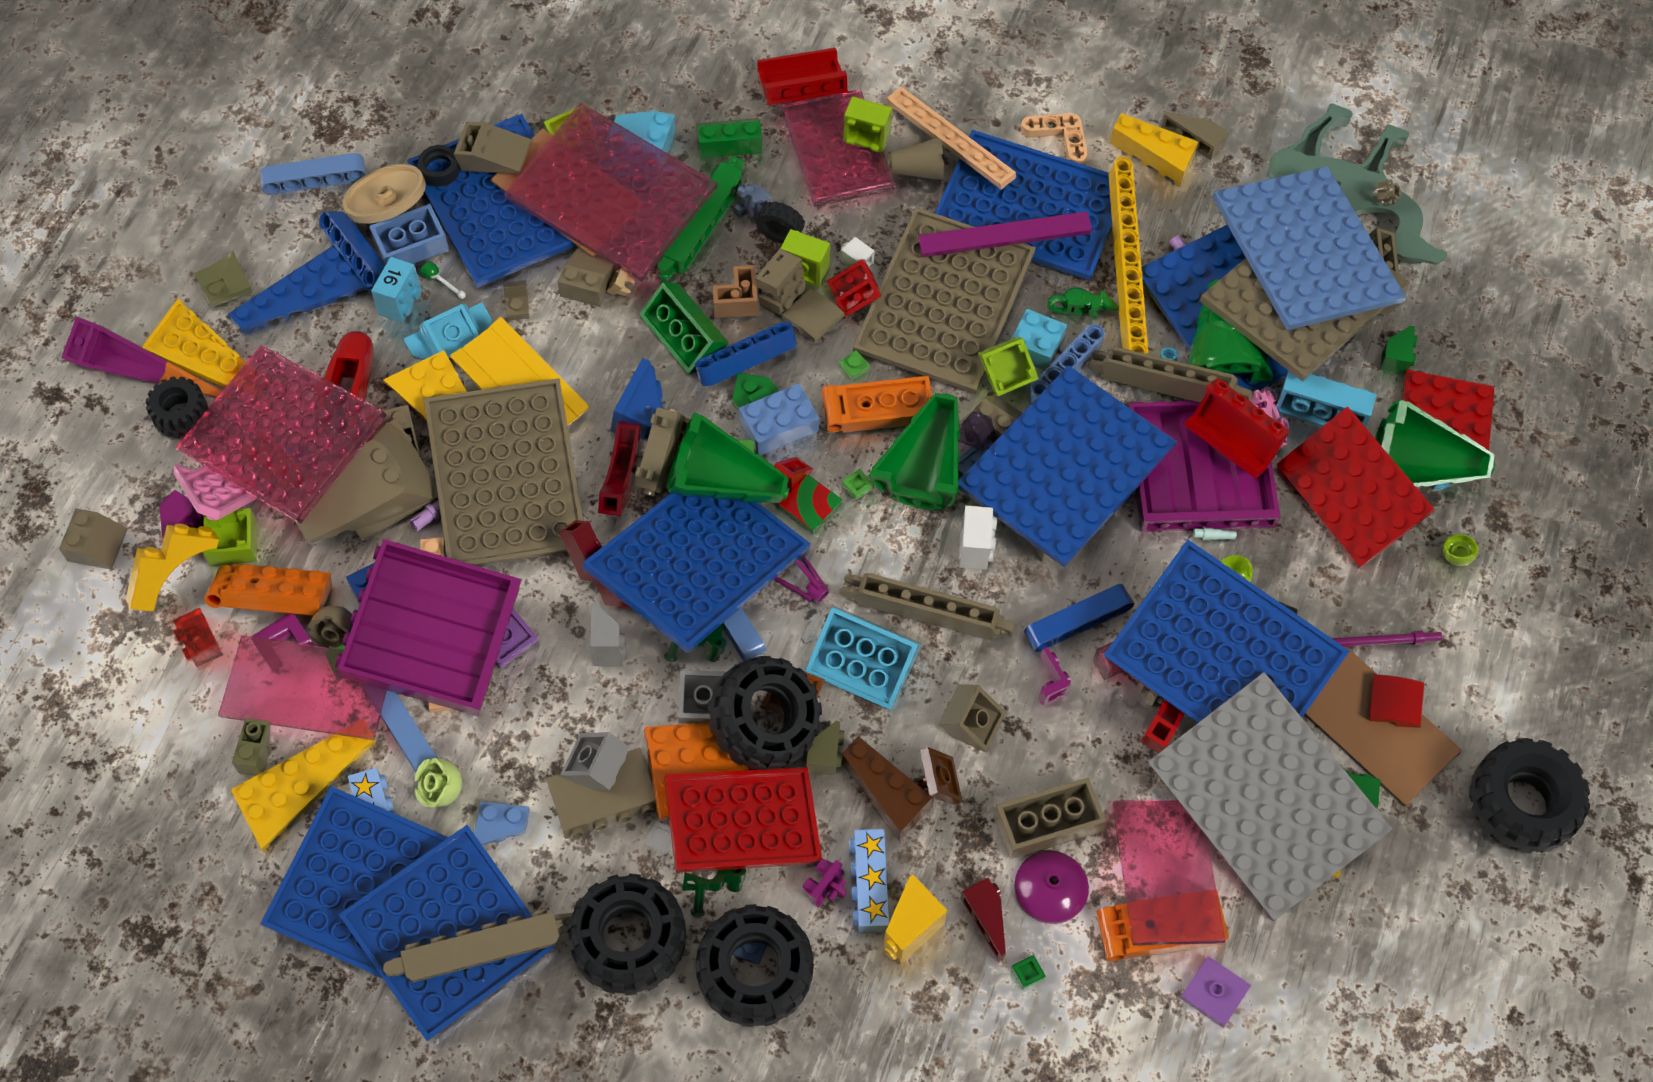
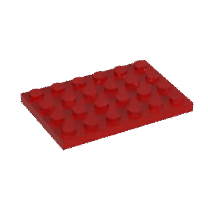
M1348 406L1276 464L1361 568L1435 511L1433 506Z
M808 767L665 774L664 784L676 873L819 864L822 860Z

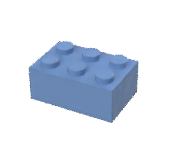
M431 204L369 226L374 243L385 265L390 257L415 264L449 251L446 236Z
M800 383L739 408V422L749 440H754V449L760 456L819 431V416Z

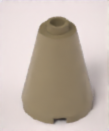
M935 138L891 152L890 157H887V169H891L893 174L942 180L944 178V161H942L943 149L941 139Z

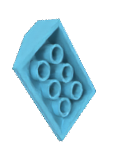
M659 111L616 115L596 168L626 190L652 195L676 132L675 115Z
M831 607L805 671L824 678L825 682L892 710L914 665L922 643L839 607Z

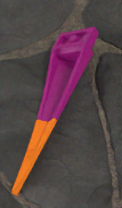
M76 317L61 357L80 366L159 384L162 383L161 380H170V377H176V379L185 377L186 381L191 379L195 384L197 383L203 394L230 400L235 399L226 392L104 326L80 317Z

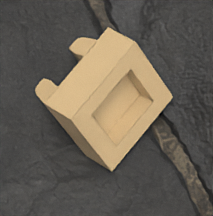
M621 267L615 272L606 292L613 296L615 294L627 296L631 290L627 289L625 284L631 287L635 282L628 275L629 270Z

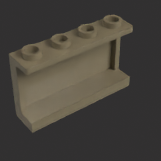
M640 748L628 751L626 760L616 776V782L610 790H593L564 779L560 774L546 778L565 839H577L586 832L592 830L601 831L610 824L616 822L625 823L634 816L640 814L643 816L649 815L657 809L653 784Z

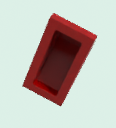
M797 457L776 462L774 465L775 468L789 478L787 483L789 493L807 474L810 475L813 471L812 467Z

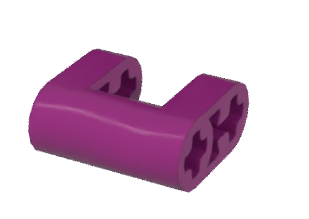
M293 613L285 615L250 636L273 672L284 666L273 647L293 636L304 653L315 647Z

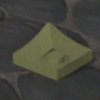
M234 251L213 265L194 273L195 279L211 308L252 293L251 286L241 269Z

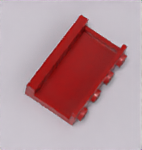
M836 48L757 61L758 79L767 105L848 92L847 73L841 70Z
M1216 378L1206 386V394L1195 413L1187 419L1184 426L1256 479L1267 470L1290 431L1282 423L1267 415L1263 409L1248 401L1244 395L1229 387L1226 382Z

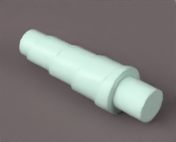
M1205 527L1193 529V537L1202 538V540H1234L1237 536L1236 531Z

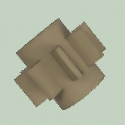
M1392 179L1379 181V186L1374 188L1376 202H1381L1382 206L1396 204L1395 199H1399L1401 195L1399 185L1393 183Z

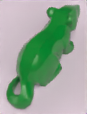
M1079 287L1070 288L1063 295H1053L1047 302L1048 309L1054 313L1081 316L1082 312H1089V317L1097 318L1098 313L1096 311H1116L1119 309L1114 300L1107 296L1105 290L1101 291L1100 294H1093ZM1059 302L1064 308L1056 307L1054 303Z

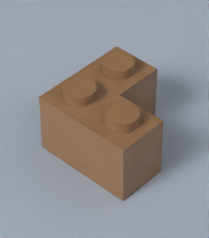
M755 265L733 266L734 284L713 285L715 318L758 316Z

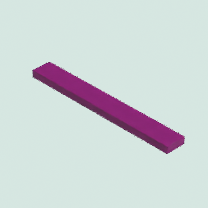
M1080 212L918 235V241L923 258L1091 234L1092 228L1088 212Z

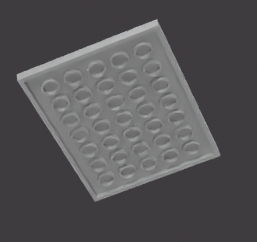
M1265 672L1148 761L1152 769L1273 921L1392 830L1391 826Z

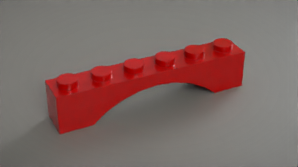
M1163 700L1139 742L1159 754L1169 744L1185 714L1166 700Z

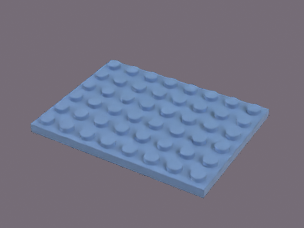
M1328 166L1214 191L1212 195L1214 202L1286 330L1404 302L1405 294Z

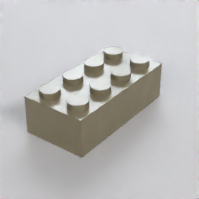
M1089 777L997 804L994 812V817L1010 860L1103 832L1106 824V819Z

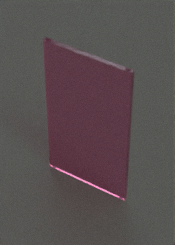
M242 635L218 716L245 721V718L269 721L270 725L374 740L387 690L338 677V668H335V662L338 654H343L344 650Z
M1178 800L1113 801L1112 806L1132 944L1138 946L1225 943L1208 839Z

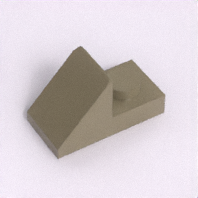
M527 281L505 282L504 293L508 321L529 319Z

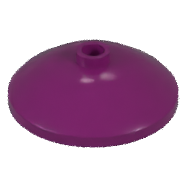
M1042 851L1028 857L1021 864L1015 876L1014 891L1020 907L1030 917L1047 924H1059L1073 919L1084 908L1089 894V883L1085 871L1075 859L1057 851ZM1054 878L1058 884L1052 885L1049 880Z

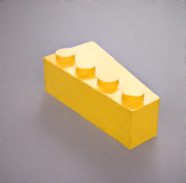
M1121 113L1113 128L1110 144L1131 157L1136 156L1142 161V164L1147 167L1149 165L1159 171V175L1164 178H1171L1174 180V184L1180 187L1194 159L1198 141Z

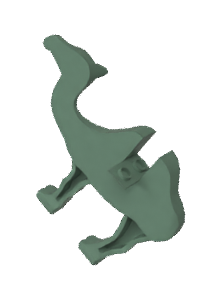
M1332 103L1320 119L1306 127L1301 139L1290 147L1283 148L1274 153L1271 157L1267 173L1268 179L1328 166L1357 216L1379 212L1395 216L1399 223L1395 232L1398 260L1407 264L1425 262L1437 265L1447 257L1445 250L1436 249L1420 237L1423 226V214L1421 208L1413 199L1401 191L1400 198L1395 199L1396 204L1382 206L1381 202H1376L1374 198V188L1379 186L1378 182L1389 180L1382 169L1388 158L1389 150L1391 148L1404 147L1409 137L1408 131L1387 124L1378 144L1371 151L1368 159L1361 165L1338 158L1320 156L1322 139L1333 128L1346 127L1353 115L1351 110Z

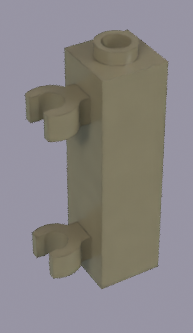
M657 407L656 413L652 415L650 422L652 427L640 467H637L635 474L637 476L635 486L642 489V494L654 497L655 493L662 495L664 493L685 416L678 412Z

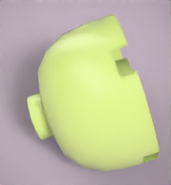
M439 758L426 759L418 767L414 781H418V789H415V795L418 801L426 807L439 808L447 806L454 802L460 794L462 788L461 773L458 767L449 760Z

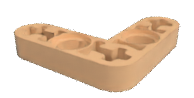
M1074 113L1028 116L1023 119L1021 132L1024 136L1063 135L1067 160L1085 165L1087 148L1081 119L1078 115ZM1052 122L1056 127L1049 128L1045 124ZM1076 137L1080 142L1072 143L1069 139ZM1076 150H1078V157H1079V158H1077V157L1075 156V151H1076Z

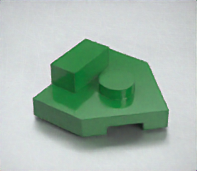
M738 373L732 403L739 411L740 407L779 392V389L769 377Z

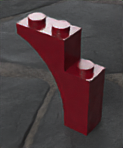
M618 421L609 469L599 492V514L621 516L631 498L632 479L638 466L641 431V424L624 421Z
M575 520L559 531L580 579L595 582L606 606L633 610L582 568L583 562L602 548L590 522Z

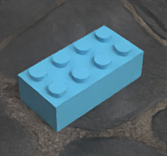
M1288 371L1280 390L1276 407L1279 414L1322 427L1348 406L1366 427L1371 417L1377 394L1313 374L1302 382Z

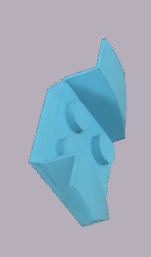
M482 302L471 308H468L466 304H461L422 322L419 326V332L403 340L415 358L424 360L444 350L450 360L449 355L463 348L488 329L492 319Z

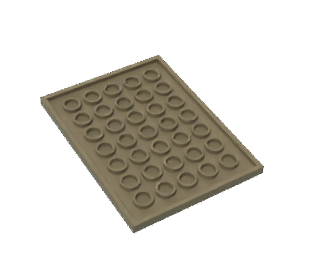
M915 207L879 287L882 296L873 301L855 340L853 351L857 350L862 355L922 376H929L931 379L976 394L985 373L978 353L997 344L1035 254L1036 247L1022 243L922 258L918 235L974 228V226Z
M1246 258L1208 289L1200 298V302L1302 382L1385 308L1382 307L1286 330ZM1388 267L1400 288L1404 291L1410 282Z
M560 379L424 398L447 557L480 567L568 553L559 531L575 520L583 521Z

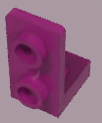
M1048 647L1042 649L1040 657L1054 681H1049L1042 686L1039 700L1043 706L1067 695L1071 686L1069 675L1061 670L1056 654L1050 652Z

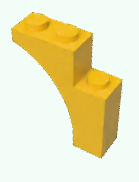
M185 524L167 525L161 551L154 547L137 548L126 596L129 608L132 610L154 611L158 594L169 575L190 557L200 552L217 548L219 539L215 531L205 526L191 528Z

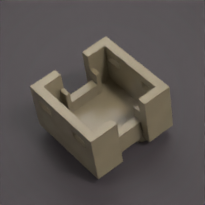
M779 249L755 277L756 286L768 292L766 295L760 294L758 296L760 306L780 316L786 309L792 306L795 298L803 293L806 286L804 277H802L804 270L802 269L801 258Z

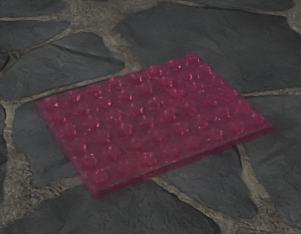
M580 103L507 189L504 196L510 202L642 282L718 186L717 182L592 108Z
M260 345L205 411L202 418L197 421L196 425L191 428L176 446V449L301 524L387 415L383 410L273 350Z

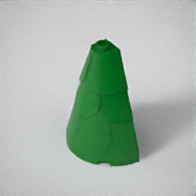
M1220 279L1213 280L1212 283L1208 285L1207 290L1210 289L1214 284H1216ZM1202 303L1196 322L1198 326L1190 347L1191 352L1187 364L1224 373H1250V383L1273 382L1272 368L1263 350Z
M935 393L911 419V423L893 441L891 447L872 467L869 478L881 492L886 490L892 494L891 498L895 501L923 510H942L945 505L950 507L954 504L959 490L958 440L960 438L957 397L950 394Z
M1404 400L1395 401L1387 409L1390 414L1386 419L1382 418L1375 439L1416 487H1427L1443 483L1456 484L1491 477L1495 469V455L1465 434H1459L1441 420L1433 418L1412 403Z
M695 412L692 414L672 462L667 483L668 492L683 496L740 500V502L780 503L781 500H786L789 493V487H787L788 477L703 415Z

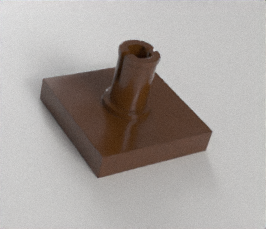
M930 747L921 749L920 754L925 775L914 778L913 781L918 783L917 785L924 791L928 790L929 795L953 805L963 802L953 757Z

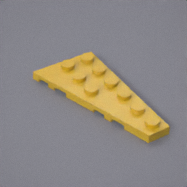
M179 298L142 345V348L177 367L255 402L268 386L266 379L251 365L247 364L235 350L233 351L206 323H203Z
M444 350L383 379L387 386L391 387L404 401L410 404L426 421L424 398L467 392Z
M365 719L231 789L263 853L270 847L269 844L278 835L281 836L287 830L286 827L296 817L299 818L327 791L326 788L335 779L338 780L343 775V771L352 762H356L376 742Z

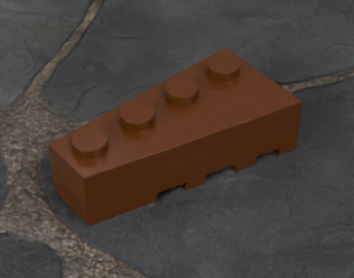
M859 736L843 751L842 765L858 787L863 790L872 806L874 805L885 824L891 828L894 836L900 842L931 808L933 797Z

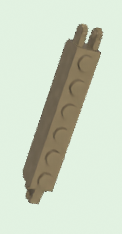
M1115 346L1110 348L1109 352L1095 350L1092 356L1093 359L1087 365L1089 370L1103 374V379L1200 403L1207 392L1205 390L1206 386L1216 378L1226 382L1233 390L1244 395L1248 401L1251 402L1252 391L1237 385L1238 379L1233 374Z
M865 573L863 577L852 574L845 575V583L859 587V590L843 586L840 590L841 595L857 600L859 605L991 641L993 637H999V635L1012 637L1015 623L1004 620V617L999 615L1000 610L994 606L871 573Z
M547 909L533 912L531 918L522 920V916H516L507 919V924L497 926L496 922L481 926V931L472 933L471 929L457 932V937L446 939V936H439L430 939L431 944L421 946L420 942L406 945L404 951H400L401 957L391 959V961L388 960L384 964L383 972L389 978L406 974L407 980L415 983L555 946L559 936L568 932L569 919L573 913L554 915L553 912L547 913Z

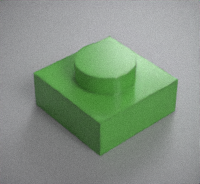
M857 350L839 361V367L852 381L870 370V364Z
M858 469L842 480V486L856 501L874 489V484L861 469Z

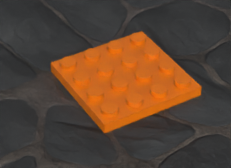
M709 722L645 727L643 732L659 822L669 821L664 784L665 774L749 770L748 766L738 765L730 760V755L727 752L720 750L716 744L718 740L715 734L710 731Z

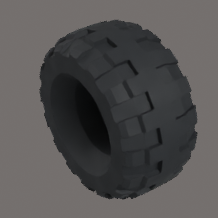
M771 656L750 658L732 667L715 684L712 690V698L708 702L707 712H709L711 720L708 724L711 733H714L718 740L716 744L720 750L727 752L730 755V760L738 765L743 764L753 770H770L784 767L807 753L812 747L815 737L818 736L821 728L819 716L822 715L821 702H818L816 697L818 691L814 683L810 684L806 677L808 675L800 667L797 669L793 667L792 663H790L791 661L783 658H771ZM761 690L772 694L778 699L783 708V726L776 734L765 732L757 726L752 718L750 703L756 691Z
M1518 738L1514 742L1506 741L1498 745L1485 756L1472 776L1469 798L1473 802L1471 809L1476 820L1481 821L1483 824L1481 828L1488 836L1492 834L1498 839L1497 843L1506 848L1514 847L1516 851L1530 854L1533 851L1545 853L1552 851L1558 846H1562L1581 828L1590 809L1588 799L1590 789L1587 780H1583V770L1577 762L1573 763L1568 758L1570 754L1562 748L1557 750L1552 747V743L1544 740L1534 742L1533 739ZM1520 781L1535 787L1545 800L1546 814L1532 815L1519 809L1509 796L1508 783Z
M629 873L628 876L621 877L617 874L607 877V880L600 884L596 882L588 888V892L582 898H579L569 919L568 942L577 968L592 985H596L602 988L603 991L611 994L637 995V992L650 991L658 987L659 983L666 978L668 979L674 973L685 951L686 924L677 899L660 882L652 878H643L640 874ZM623 913L642 915L649 921L651 926V935L647 942L640 948L630 952L615 951L609 948L603 939V930L607 923L615 916Z
M750 904L725 912L723 916L716 921L714 920L707 928L697 949L696 977L705 1001L725 1020L741 1024L745 1027L769 1026L776 1024L777 1021L785 1017L787 1018L803 1002L812 982L814 959L810 941L805 931L801 929L797 921L789 914L786 915L780 912L779 909L771 906L762 907ZM752 942L763 943L776 952L779 959V969L774 979L761 986H749L739 982L734 977L730 967L733 953L744 944Z

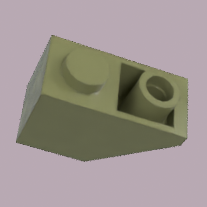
M245 718L232 760V764L238 773L256 776L264 772L269 756V721Z
M835 721L815 737L807 755L806 768L808 767L809 773L835 775L836 767L841 768L842 753H838V745H843L845 731L840 730L839 721Z

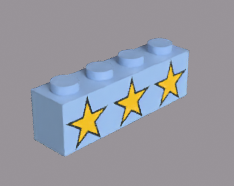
M377 767L348 776L353 796L387 811L394 810L391 797H386L384 789H388L386 777L384 774H379Z
M884 829L854 830V838H849L850 853L855 855V862H850L851 877L856 878V886H851L852 901H857V910L852 911L853 926H858V934L885 933L889 925Z

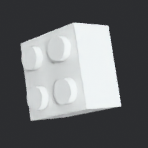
M965 505L959 568L987 570L988 561L993 562L996 537L994 535L997 525V517H993V508Z

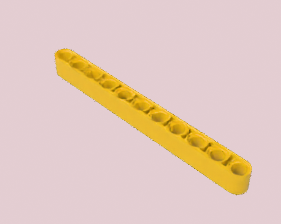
M1121 156L1115 160L1108 175L1121 344L1124 349L1148 354L1133 164L1129 158Z

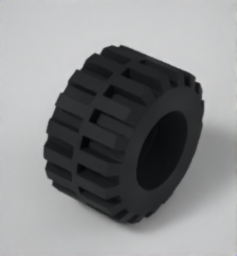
M170 377L168 381L166 379L161 380L162 383L160 385L155 384L153 386L154 390L149 391V398H146L145 403L147 405L146 410L155 428L161 434L164 433L166 437L173 435L175 438H180L182 435L189 437L190 433H197L198 428H202L205 425L204 421L208 420L209 417L207 414L209 407L197 383L195 384L191 379L186 381L185 377H179V379ZM187 403L181 410L168 412L176 404Z

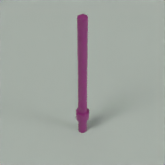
M1412 631L1411 634L1332 639L1343 647L1401 643L1423 645L1425 642L1442 641V633Z

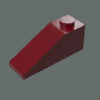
M987 877L963 890L960 899L1000 963L1004 961L1006 955L1000 898L1001 891L997 884L991 883Z

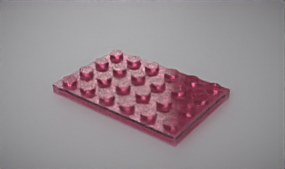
M861 89L782 105V113L814 207L895 190V183L890 169H887L884 152H875L868 148L843 142L845 112L852 96L864 99Z

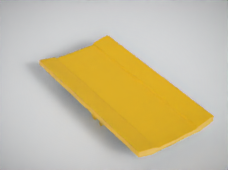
M499 317L488 329L463 348L449 355L481 390L559 378L567 426L589 409V405L502 317Z

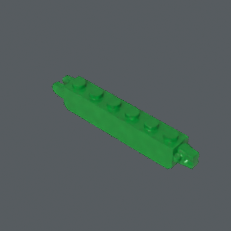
M732 156L727 163L721 162L718 168L713 169L709 181L703 184L697 199L694 198L692 200L690 209L682 215L678 227L671 231L668 242L663 244L659 250L660 262L657 268L659 271L658 278L661 281H669L675 272L681 274L687 271L738 194L737 188L742 184L741 172L744 167V160Z

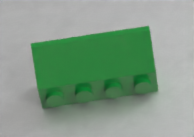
M662 282L639 314L688 374H693L697 371L695 367L697 360L725 348L729 343L678 283Z

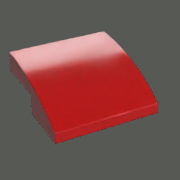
M861 259L827 280L835 296L836 304L845 314L844 318H847L882 296L865 259Z
M1374 674L1370 721L1395 722L1396 727L1421 728L1425 683L1403 677Z

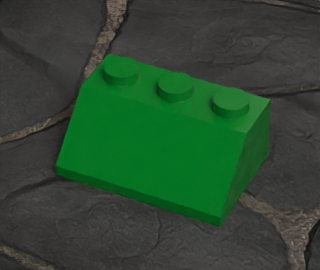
M758 118L696 123L700 159L762 153V133Z

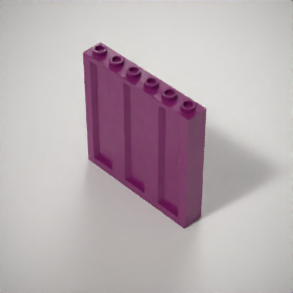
M1180 400L1177 402L1157 401L1144 403L1137 401L1128 404L1130 409L1177 441L1175 447L1135 490L1141 532L1189 531L1194 528L1202 529L1203 527L1213 529L1277 527L1281 516L1272 462L1267 470L1255 479L1184 426L1187 419L1195 413L1200 402ZM1262 402L1257 404L1259 408H1263Z
M383 539L381 546L377 545L374 551L373 559L376 560L374 567L368 568L365 578L368 581L366 589L362 588L358 597V602H361L358 610L353 611L350 623L353 624L351 632H346L342 644L345 646L343 654H338L335 662V668H338V677L479 716L517 599L521 579Z

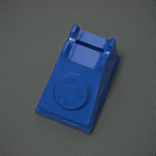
M644 358L640 361L613 411L611 432L616 433L618 421L641 424L640 439L648 441L652 427L650 423L652 415L656 413L657 407L665 409L662 406L661 383L656 379L654 367L650 364L651 361Z

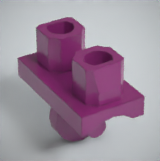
M822 859L816 867V873L823 877L818 883L809 877L802 886L803 892L811 898L812 904L817 908L820 907L826 898L832 902L836 896L843 899L847 894L843 889L846 880L841 878L844 874V871L841 869L842 863L838 860L832 863Z

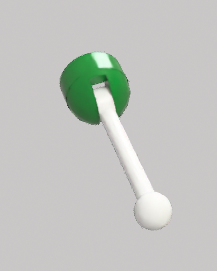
M428 261L423 265L420 274L424 278L429 280L438 279L455 292L459 299L466 297L464 291H459L439 275V268L432 261Z

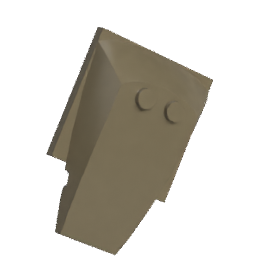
M395 418L316 462L321 473L296 493L285 505L308 544L334 537L347 530L350 532L356 531L363 542L424 508L427 504L438 500V492L435 481L398 419Z

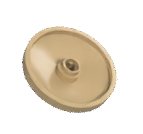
M407 164L386 166L372 171L356 181L344 195L343 208L347 216L358 223L366 224L385 221L411 208L423 195L426 181L422 172L415 166Z

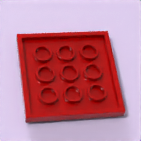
M1406 370L1402 400L1412 403L1433 418L1441 420L1459 434H1465L1489 451L1495 386Z

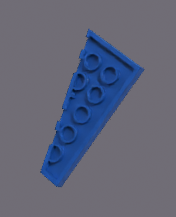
M333 245L237 307L228 315L241 332L267 325L269 321L280 317L282 319L290 317L289 314L298 311L304 313L334 303L336 299L344 296L350 298L356 296L357 292L366 289L371 291L373 287L369 288L363 284Z

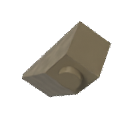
M1171 112L1164 114L1161 126L1163 129L1198 141L1196 151L1210 160L1226 145L1229 134L1223 127L1212 121Z

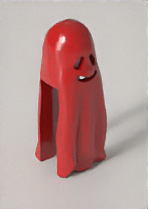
M351 331L345 334L340 339L327 367L315 408L316 415L318 416L317 424L320 426L324 436L330 437L343 377L354 379L345 412V419L351 427V438H361V423L374 351L371 338L364 332Z

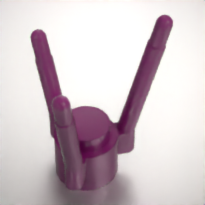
M806 557L803 558L806 567L800 560H796V564L810 580L806 586L807 593L778 576L774 579L804 597L809 603L813 600L816 603L821 602L830 592L828 586L822 581Z

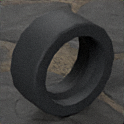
M434 145L423 150L419 155L418 165L426 183L432 186H445L454 182L459 176L460 166L454 156L455 151L445 145ZM445 159L451 162V166L441 172H432L427 169L429 163L434 160Z

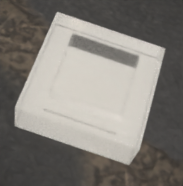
M655 821L644 840V844L666 855L672 845L670 827Z

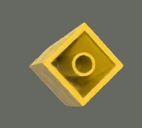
M913 874L908 878L885 931L884 953L890 960H896L900 965L945 925L948 912Z

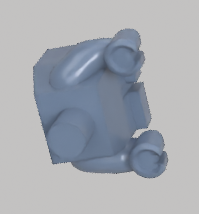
M753 183L747 186L740 184L737 188V193L740 195L742 206L736 205L734 212L741 216L744 212L748 211L749 216L753 219L758 216L763 204L770 202L771 195L764 188Z

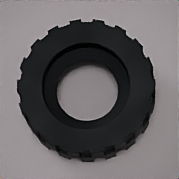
M774 201L763 204L755 224L760 233L765 235L766 238L783 244L790 229L802 233L805 227V220L791 206Z

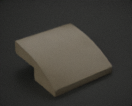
M810 289L781 316L784 322H790L792 326L798 328L800 335L816 342L841 320L845 314L829 299Z

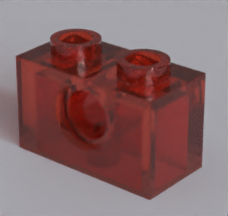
M200 608L173 620L176 626L173 632L179 643L184 642L185 648L182 651L188 662L192 660L196 667H199L223 655ZM200 636L198 640L192 641L193 638Z

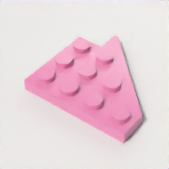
M177 464L174 465L173 474L197 513L206 515V518L210 520H219L265 495V485L208 465L201 466L195 470Z

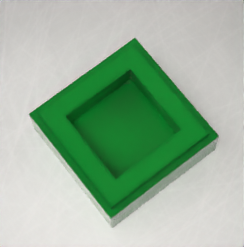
M1034 955L1011 966L1023 990L1046 978Z

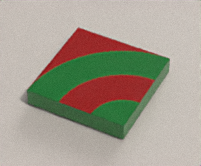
M807 474L788 494L786 500H782L778 504V508L814 534L838 509L843 500Z

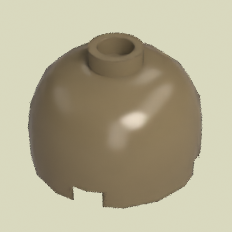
M329 605L319 609L308 625V628L311 630L309 633L310 637L318 645L329 649V645L341 646L346 632H351L353 624L350 623L352 613L341 606Z

